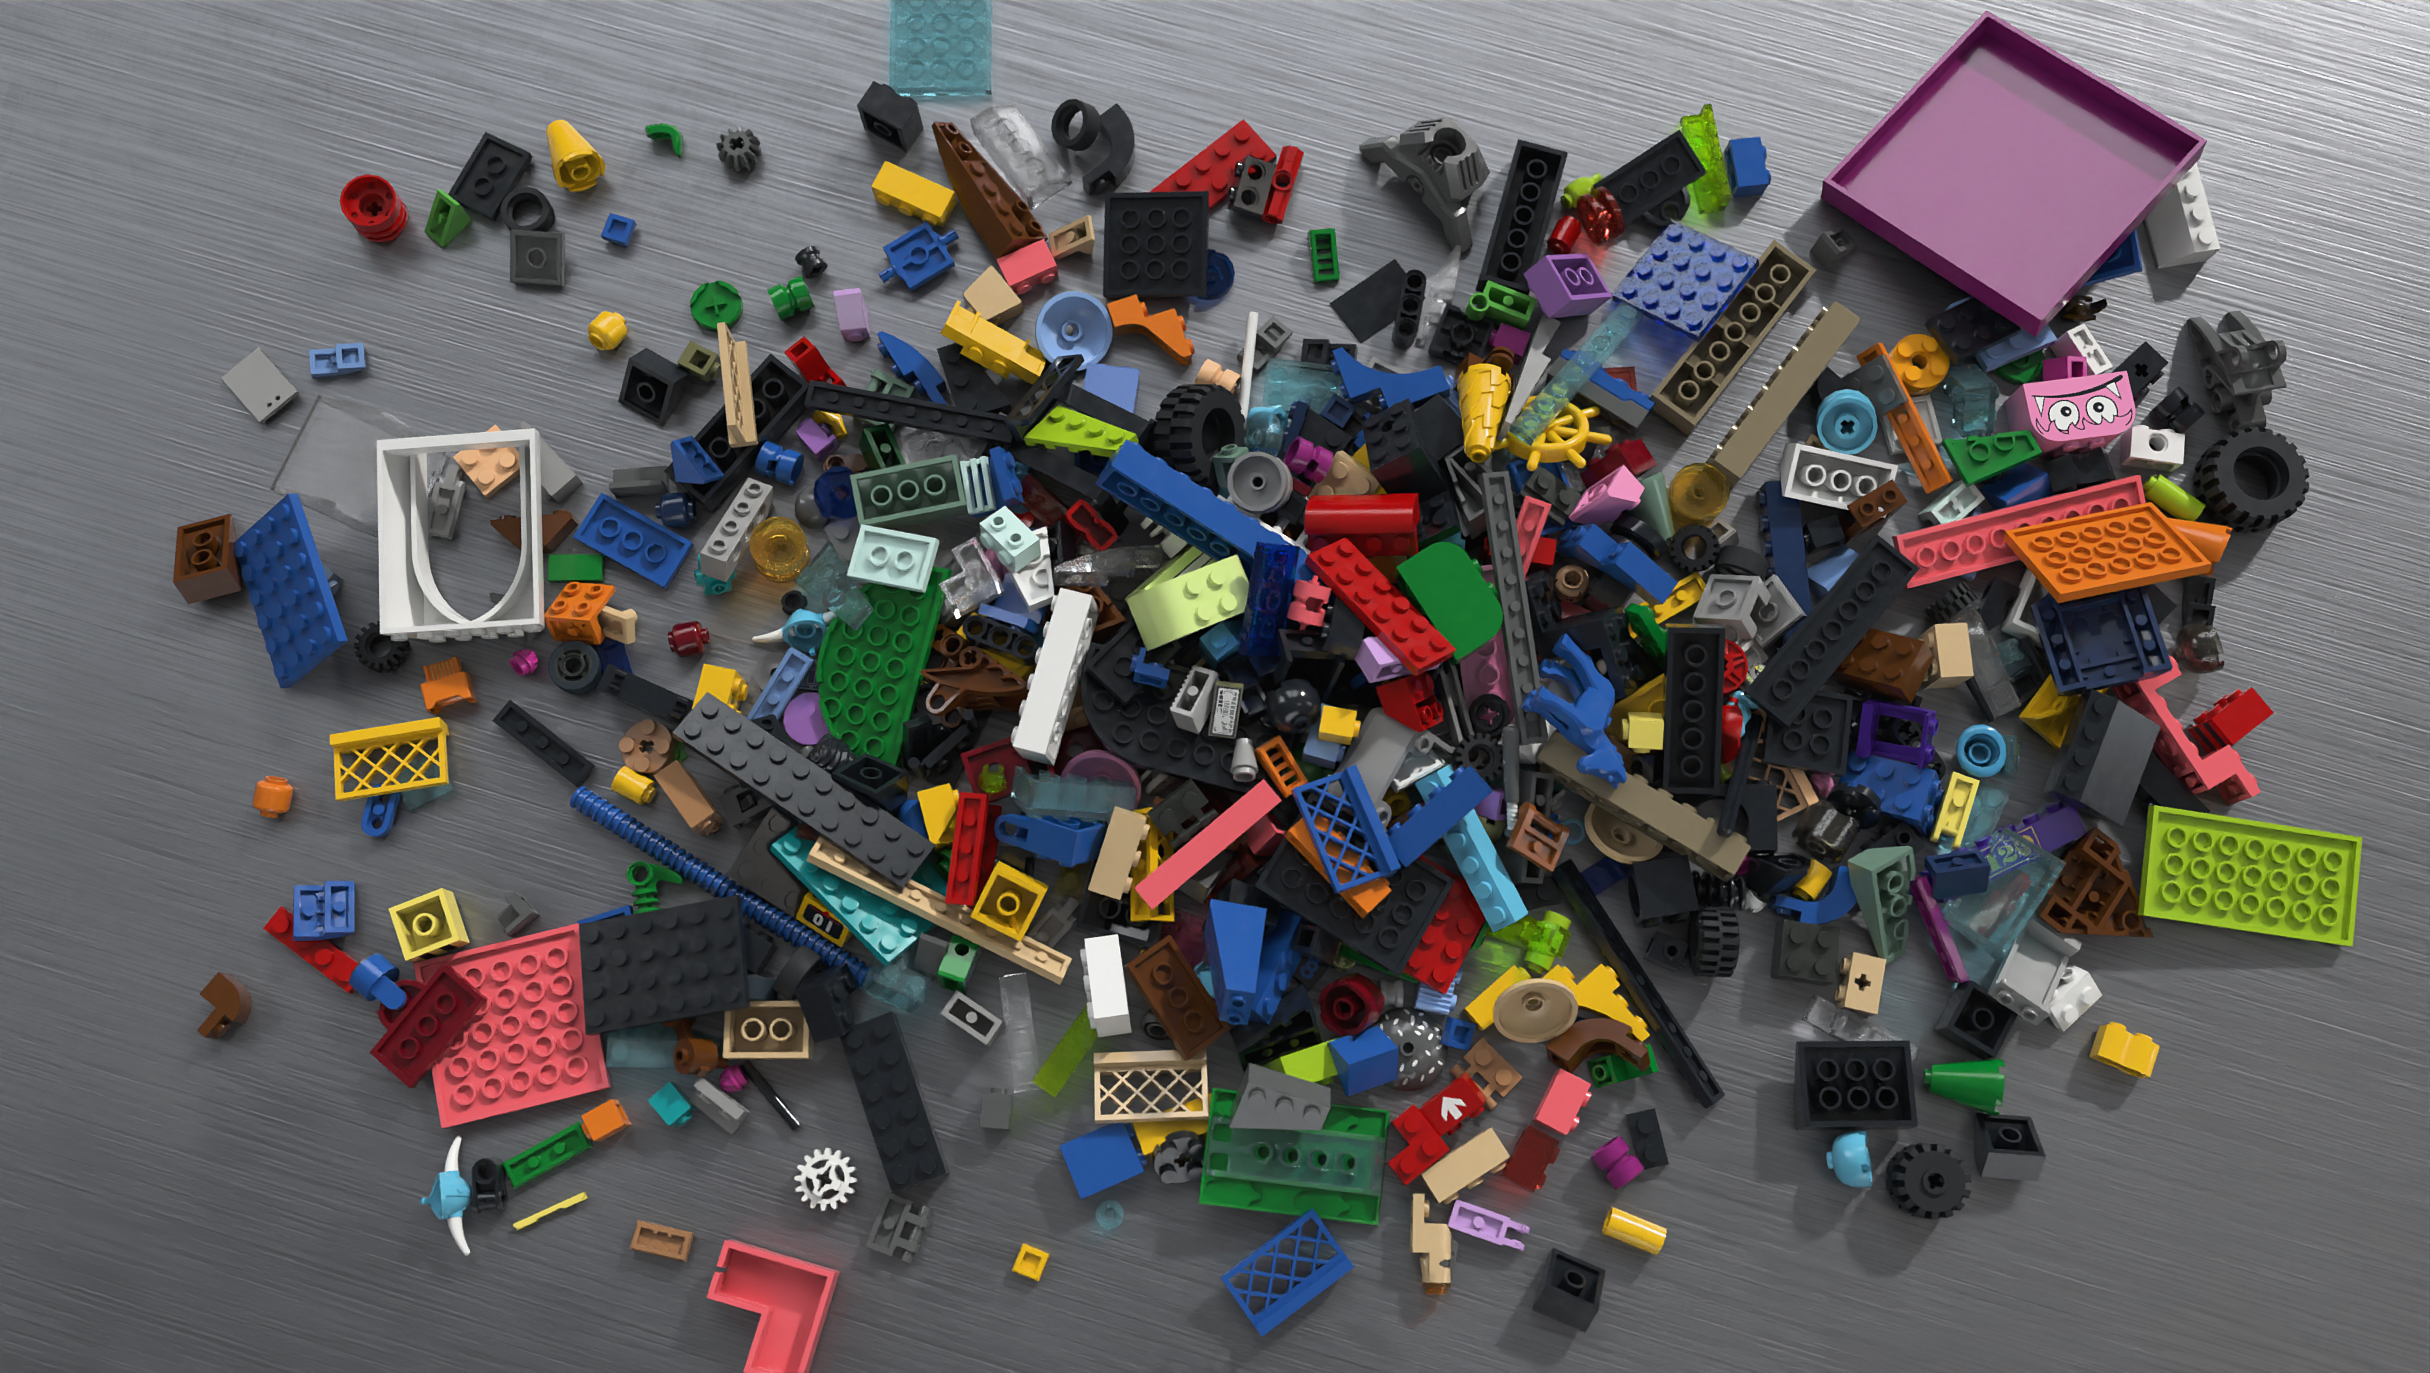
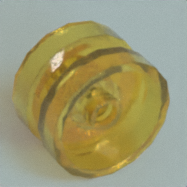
M1693 463L1684 466L1676 473L1667 487L1672 520L1682 527L1689 524L1708 526L1723 511L1729 500L1730 487L1726 477L1718 468L1707 463Z

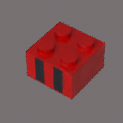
M2252 687L2244 691L2237 689L2213 703L2214 707L2209 711L2205 710L2193 719L2195 724L2187 730L2203 749L2210 753L2224 746L2234 745L2274 712Z

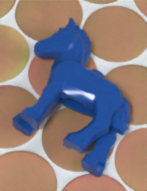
M1564 633L1555 644L1552 652L1557 657L1564 658L1574 669L1565 667L1555 660L1551 662L1545 658L1539 664L1538 672L1539 677L1542 679L1548 678L1563 683L1572 694L1574 701L1570 704L1541 685L1537 691L1533 689L1525 696L1521 708L1527 712L1533 711L1542 715L1549 724L1558 729L1568 742L1586 752L1587 756L1579 758L1576 763L1577 770L1580 773L1606 779L1608 783L1617 789L1618 784L1625 783L1627 779L1625 768L1623 767L1624 762L1622 755L1616 751L1617 747L1610 742L1604 733V730L1612 720L1609 715L1615 702V690L1609 680L1597 671L1592 658L1582 652L1570 637Z

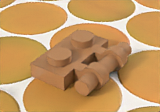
M1483 1038L1462 1057L1469 1065L1465 1071L1471 1079L1477 1072L1488 1083L1482 1089L1474 1081L1487 1098L1483 1105L1489 1111L1497 1105L1490 1097L1494 1090L1503 1098L1523 1078ZM1456 1064L1449 1072L1457 1078L1465 1071Z

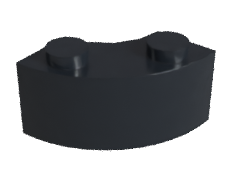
M2102 447L2078 454L2069 453L2043 463L2046 473H2048L2053 493L2057 494L2072 492L2116 480L2107 452Z

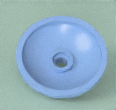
M1078 291L1063 292L1049 299L1041 308L1035 323V339L1040 352L1051 364L1057 356L1082 354L1085 361L1077 371L1087 369L1088 363H1098L1109 349L1112 340V323L1106 308L1095 297ZM1069 325L1073 328L1071 335L1066 334V327Z

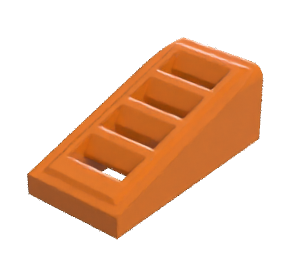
M1280 735L1273 737L1254 749L1255 757L1285 798L1292 794L1293 788L1309 783ZM1275 748L1277 752L1268 757L1267 752ZM1282 757L1284 761L1274 767L1272 762ZM1288 766L1290 771L1280 776L1278 772ZM1295 775L1297 780L1286 786L1284 782Z

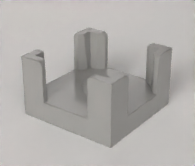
M1711 574L1693 619L1697 624L1733 626L1740 638L1753 639L1757 627L1750 614L1755 601L1759 597L1763 605H1767L1771 595L1759 576Z

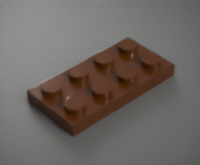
M1171 935L1165 936L1123 966L1184 1061L1194 1057L1231 1029L1227 1021L1219 1020L1216 1004Z

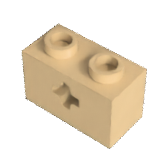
M1856 952L1846 954L1845 958H1842L1839 967V973L1842 974L1841 985H1838L1835 991V1001H1838L1837 1009L1866 1016L1878 1014L1886 959ZM1858 979L1859 983L1863 984V987L1859 988V985L1855 984L1854 980Z

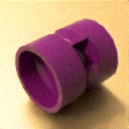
M1298 436L1289 446L1284 463L1291 472L1296 474L1303 472V477L1318 484L1325 478L1331 467L1333 452L1321 446L1314 448L1312 442Z
M1620 1135L1605 1143L1590 1156L1600 1170L1607 1169V1180L1615 1190L1631 1181L1644 1169L1637 1157L1627 1155L1629 1147Z

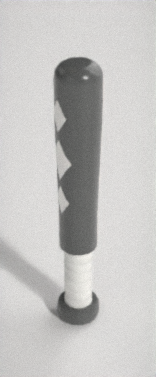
M1505 726L1502 729L1505 802H1507L1508 825L1504 829V835L1507 837L1511 836L1518 820L1520 740L1519 729L1516 726Z

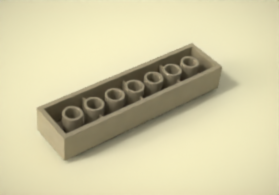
M1773 240L1650 397L1651 401L1654 402L1652 410L1683 433L1689 435L1816 272V269Z
M1837 301L1830 308L1823 307L1751 404H1749L1738 421L1726 434L1722 442L1704 464L1708 469L1703 474V477L1729 494L1857 326L1861 318Z
M1554 730L1549 742L1546 743L1537 758L1534 769L1539 772L1555 774L1554 781L1680 856L1688 855L1690 862L1722 881L1728 882L1735 875L1752 847L1746 844V838L1735 832H1732L1729 838L1719 836L1716 832L1719 824L1718 821L1709 817L1707 819L1697 815L1698 811L1687 803L1680 805L1672 800L1673 796L1669 792L1661 788L1655 790L1648 786L1649 782L1640 775L1634 774L1631 776L1626 773V782L1619 783L1618 788L1615 789L1606 779L1580 773L1577 770L1576 763L1579 758L1587 756L1586 752L1568 742L1561 733Z

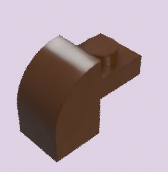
M218 972L201 991L200 995L216 1008L197 1031L206 1038L217 1039L229 1031L232 1021L238 1023H245L252 1007L251 996L247 988L231 974Z

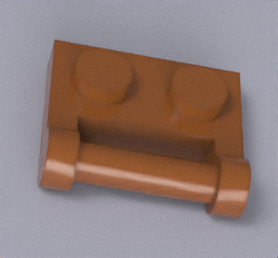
M1524 802L1518 810L1519 818L1506 846L1544 871L1553 872L1569 836L1570 829L1563 824L1555 823L1538 812L1533 804ZM1531 821L1552 833L1553 839L1551 840L1531 827Z

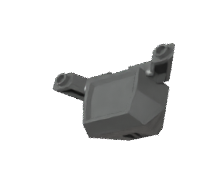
M1452 118L1419 121L1400 134V140L1393 135L1370 138L1359 145V150L1367 159L1373 163L1385 162L1404 183L1408 181L1412 188L1423 196L1421 201L1443 222L1445 238L1454 249L1463 253L1473 246L1467 210L1460 201L1481 187L1490 171L1478 145Z

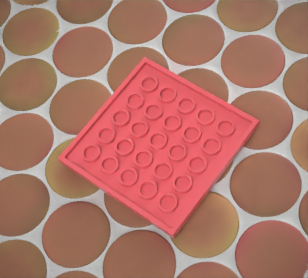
M579 923L413 963L416 981L426 984L440 966L445 963L450 965L488 998L431 1068L442 1129L612 1088L602 1034L589 1036L585 1033Z

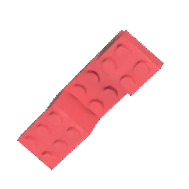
M2169 656L2173 667L2167 673L2155 678L2111 687L2121 702L2161 726L2152 750L2158 759L2194 795L2215 787L2225 804L2229 806L2261 792L2255 777L2248 773L2241 763L2240 755L2230 745L2200 757L2197 747L2184 734L2181 723L2173 718L2167 709L2165 699L2155 691L2182 675L2178 663L2173 657Z

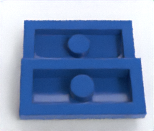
M325 881L324 885H294L293 941L322 940L353 935L355 881Z

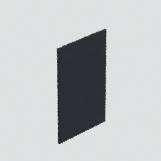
M1395 259L1330 303L1360 343L1395 320L1400 287L1406 274ZM1413 282L1408 283L1411 288L1417 289ZM1405 306V307H1403V308H1404V310L1407 312V311L1410 310L1412 307H1410V306Z

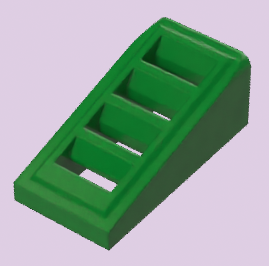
M1335 228L1309 230L1307 235L1314 283L1339 281ZM1328 239L1329 243L1316 244V240ZM1330 249V253L1317 254V250ZM1331 259V263L1318 264V260ZM1332 269L1333 273L1319 275V270Z

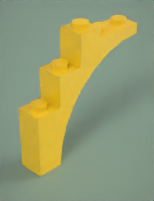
M1602 963L1599 964L1577 984L1573 981L1575 977L1572 972L1565 966L1561 968L1559 964L1555 965L1541 977L1558 981L1570 988L1576 997L1579 1009L1631 1026L1634 1040L1643 1042L1650 1036L1646 1031L1648 1028L1647 1024L1638 1015L1634 1017L1627 1009L1629 1005L1626 1000L1619 994L1614 995L1613 991L1620 984L1616 980L1618 979L1617 974L1608 965L1604 967ZM1513 965L1462 1011L1472 1023L1476 1024L1477 1029L1482 1031L1494 1023L1493 1006L1500 994L1510 986L1532 978L1523 967L1517 968L1516 965Z

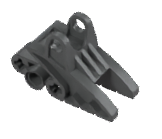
M2240 310L2225 314L2229 331H2231L2227 333L2217 334L2202 317L2188 319L2186 322L2190 336L2193 338L2192 343L2195 354L2198 355L2197 361L2200 371L2203 372L2201 373L2203 382L2208 389L2213 388L2209 397L2213 412L2226 413L2231 432L2240 428L2245 430L2247 427H2257L2259 431L2266 428V416L2263 406L2270 404L2272 399L2271 390L2286 388L2287 386L2280 366L2287 357L2286 346L2283 340L2265 341L2251 320Z

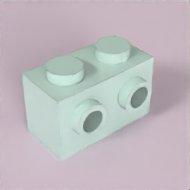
M1006 506L979 523L982 544L987 549H992L997 554L1000 562L1004 566H1009L1015 572H1018L1041 555L1040 539Z

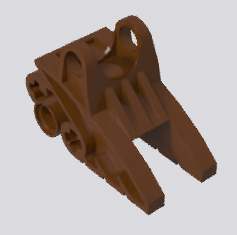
M942 624L937 625L932 648L943 657L938 669H923L920 671V674L934 686L926 698V707L929 712L935 716H941L942 723L950 730H957L963 724H966L963 712L967 709L972 710L975 717L984 710L1019 712L1022 701L1027 700L1028 697L1027 682L978 647L970 646L959 634L954 633ZM944 697L945 703L942 707L933 709L934 700ZM958 711L960 713L959 720L954 724H949V716L953 712Z

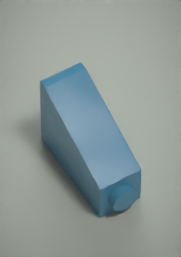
M1243 620L1222 621L1199 638V654L1213 671L1219 673L1220 662L1248 651L1259 640Z

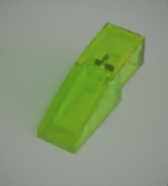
M1525 915L1515 923L1495 932H1492L1489 926L1485 937L1524 950L1562 959L1572 933L1559 924L1538 921L1532 916Z

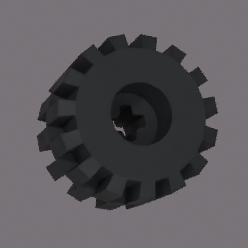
M1940 1144L1908 1145L1903 1148V1152H1897L1892 1157L1895 1160L1894 1164H1888L1886 1172L1891 1173V1180L1885 1179L1886 1187H1891L1893 1193L1889 1194L1892 1201L1899 1202L1900 1206L1898 1208L1903 1212L1911 1213L1912 1216L1918 1218L1939 1220V1218L1953 1216L1952 1211L1954 1210L1960 1211L1965 1206L1961 1200L1969 1198L1971 1193L1970 1190L1965 1189L1966 1183H1972L1971 1175L1964 1174L1963 1169L1968 1168L1964 1160L1956 1158L1958 1153L1952 1149H1945V1146ZM1928 1176H1933L1932 1181L1935 1182L1934 1186H1929L1930 1182L1927 1180Z

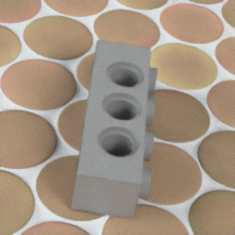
M747 478L700 553L702 574L724 582L728 581L773 508V486Z

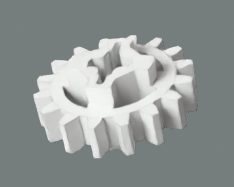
M826 1148L824 1155H822L821 1151L816 1149L814 1150V1158L808 1155L804 1157L807 1162L806 1166H797L802 1171V1175L794 1177V1180L801 1181V1186L796 1188V1192L804 1191L805 1195L801 1200L802 1202H806L809 1199L812 1200L810 1204L812 1209L816 1208L818 1204H821L822 1211H827L828 1204H831L833 1209H837L839 1200L843 1203L848 1202L845 1196L846 1193H855V1190L850 1185L851 1183L858 1182L857 1178L851 1177V1173L857 1169L856 1167H848L847 1164L851 1158L841 1159L842 1151L837 1150L832 1155L831 1148ZM822 1160H829L825 1167L820 1169L813 1167ZM840 1167L844 1172V1181L840 1179L838 1173ZM830 1173L829 1178L832 1179V1183L825 1184L823 1187L824 1181L820 1177L822 1174ZM808 1178L812 1179L813 1181V1192L810 1190ZM828 1191H839L836 1196L824 1199Z

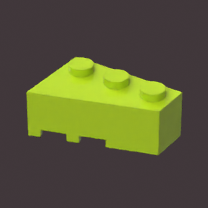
M1336 1039L1280 1057L1262 1067L1322 1086L1334 1082L1332 1077L1338 1075L1327 1043Z

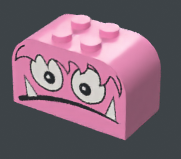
M2127 371L2023 384L2004 402L2011 432L2030 430L2042 451L2041 456L2037 458L2053 457V459L2069 453L2077 454L2100 447L2104 448L2132 425L2136 414Z

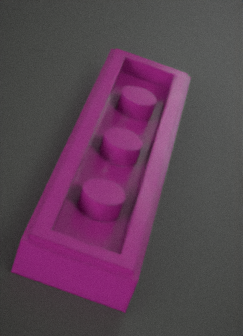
M1915 876V880L1910 881L1909 889L1948 981L1963 983L1970 980L1939 905L1931 896L1932 889L1927 877Z

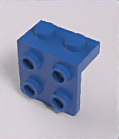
M1000 446L990 449L991 457L988 458L996 510L972 515L975 518L995 513L1004 506L1010 508L1024 503L1021 494L1023 492L1022 485L1016 477L1014 470V458L1010 452ZM978 465L984 506L988 504L982 467ZM969 467V469H970V475H971L972 488H973V494H974V500H975V506H976V508H977V500H976V494H975V488H974L972 470H971V467Z
M1007 572L994 607L981 603L978 614L1022 633L1026 632L1037 636L1049 605L1030 612L1012 577Z

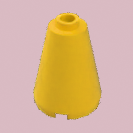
M556 120L548 125L546 137L553 174L558 186L568 188L571 192L584 191L593 187L597 183L596 179L601 174L603 177L605 174L606 165L602 156L569 122Z

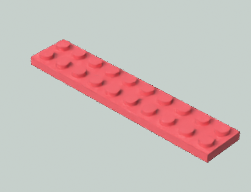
M2133 475L2076 491L1892 536L1894 548L1920 568L1903 589L2021 560L2003 540L2004 533L2007 530L2144 504L2146 501L2141 476Z

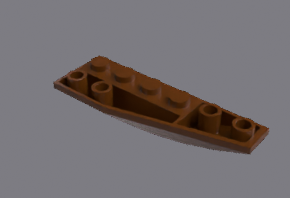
M934 122L932 124L933 133L953 189L969 220L995 259H999L1042 239L1046 242L1049 238L1043 231L1041 224L1036 221L1030 212L1028 205L952 122Z

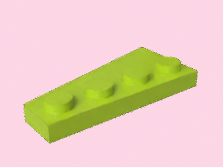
M1060 405L1053 409L1023 437L1027 446L1035 447L1037 443L1044 444L1048 449H1056L1057 446L1068 447L1069 452L1079 453V451L1090 450L1091 455L1111 457L1126 439L1130 442L1139 443L1135 433Z

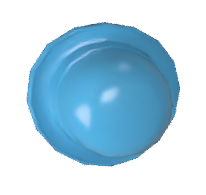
M1985 724L1973 725L1964 730L1958 738L1956 745L1957 760L1961 767L1969 774L1980 778L1991 777L2000 772L2005 764L2007 756L2006 744L2002 735L1995 728Z

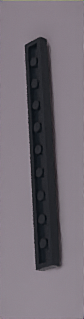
M1572 859L1558 865L1551 872L1556 884L1566 894L1571 907L1579 914L1586 930L1593 936L1600 947L1601 953L1614 968L1618 979L1623 982L1631 994L1633 1002L1646 1017L1648 1025L1659 1037L1664 1050L1672 1057L1679 1073L1687 1080L1696 1099L1701 1102L1705 1109L1714 1105L1725 1096L1723 1090Z

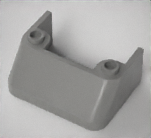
M1376 707L1367 715L1359 729L1358 738H1354L1334 774L1357 765L1384 830L1387 832L1388 830L1385 828L1391 819L1392 811L1382 798L1408 752L1415 756H1424L1432 746L1450 754L1455 749L1429 731L1424 730L1418 733L1386 715L1382 707ZM1339 781L1329 784L1326 792L1341 798L1343 790ZM1326 799L1329 804L1337 808V803ZM1341 806L1340 810L1354 818L1351 810Z

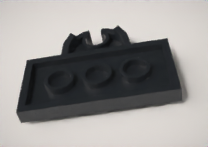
M1679 129L1594 184L1593 187L1595 194L1619 230L1639 217H1642L1647 224L1654 227L1668 228L1674 224L1672 219L1664 215V207H1673L1676 210V218L1680 221L1686 215L1691 205L1690 194L1686 187L1704 176L1707 171Z

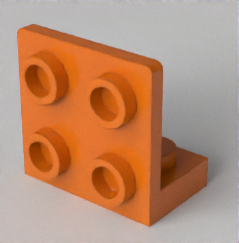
M568 582L544 614V620L553 640L564 642L582 641L586 644L601 645L605 636L596 617L615 593V587L604 584Z

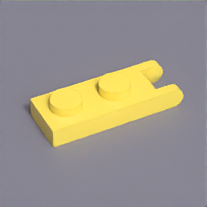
M1954 771L1950 773L1930 841L1936 843L1941 833L1953 837L1951 848L1954 850L1959 849L1978 789L1979 780Z

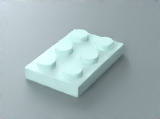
M861 524L847 576L850 579L925 593L940 542L932 537Z

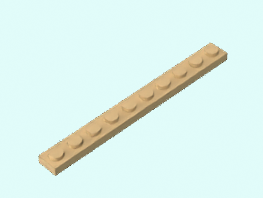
M820 836L806 860L1059 985L1072 958L1025 935L1020 942L970 917L973 912L972 909L966 906L948 905L945 903L946 896L913 880L908 883L903 891H900Z

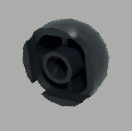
M1297 678L1286 680L1280 683L1281 688L1275 692L1272 688L1268 692L1264 700V708L1275 728L1287 734H1297L1310 729L1317 723L1321 714V699L1316 687H1313L1308 680Z

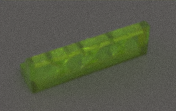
M1705 104L1700 114L1682 116L1680 119L1682 134L1707 171L1704 176L1693 182L1699 214L1725 211L1731 200L1712 104Z

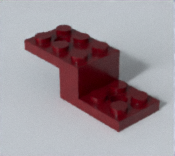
M1088 725L1064 732L1054 766L1022 758L1013 747L1011 737L960 755L973 793L989 795L990 804L1030 789L1034 795L1060 786L1063 770L1068 762L1074 758L1068 754V749L1071 745L1080 744L1084 748L1083 752L1104 750V747ZM995 764L1003 767V774L997 779L988 776V769Z

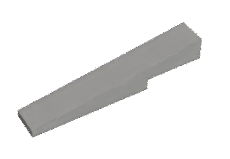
M1542 313L1533 332L1498 432L1497 439L1501 441L1504 440L1551 360L1544 353L1552 342L1561 322L1548 318L1544 313Z

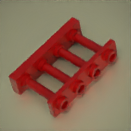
M960 792L945 898V903L948 905L966 906L974 910L994 870V861L998 847L994 825L996 819L1002 815L1003 808L1000 805L989 804L990 796L987 794Z

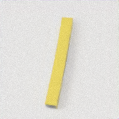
M582 1192L514 1223L513 1227L518 1231L558 1209H566L588 1199L586 1192Z

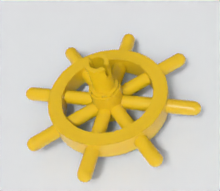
M1552 388L1548 396L1529 397L1504 440L1496 439L1494 451L1505 448L1512 454L1528 460L1527 469L1529 471H1535L1539 462L1554 463L1570 460L1577 468H1584L1586 461L1579 454L1584 450L1587 442L1609 445L1612 442V438L1606 434L1589 432L1588 419L1600 414L1599 407L1592 406L1580 410L1575 405L1559 399V390ZM1512 429L1522 430V431H1519V432H1516V433H1515Z

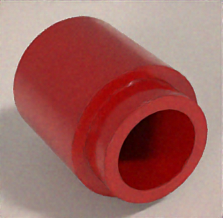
M1564 216L1558 220L1547 241L1552 253L1556 255L1570 254L1581 233V223L1579 220L1572 216Z

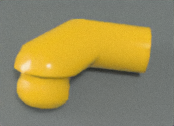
M818 410L813 413V419L817 424L822 422L831 426L837 440L848 436L840 414Z

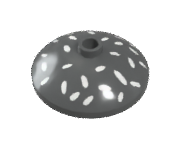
M1399 1007L1383 1013L1370 1026V1028L1379 1026L1398 1047L1397 1080L1383 1085L1397 1091H1416L1430 1085L1443 1071L1447 1061L1448 1046L1440 1043L1443 1029L1428 1013L1412 1007ZM1404 1043L1412 1045L1413 1050L1411 1053L1403 1051Z

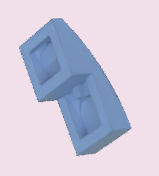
M335 344L336 348L309 350L312 378L338 376L366 369L364 344Z

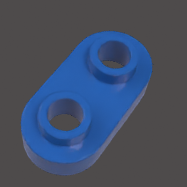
M384 782L378 783L372 788L381 787ZM399 792L390 793V798L387 802H383L384 795L367 798L361 820L362 830L367 835L381 838L390 832L400 799ZM382 820V826L376 829V822Z

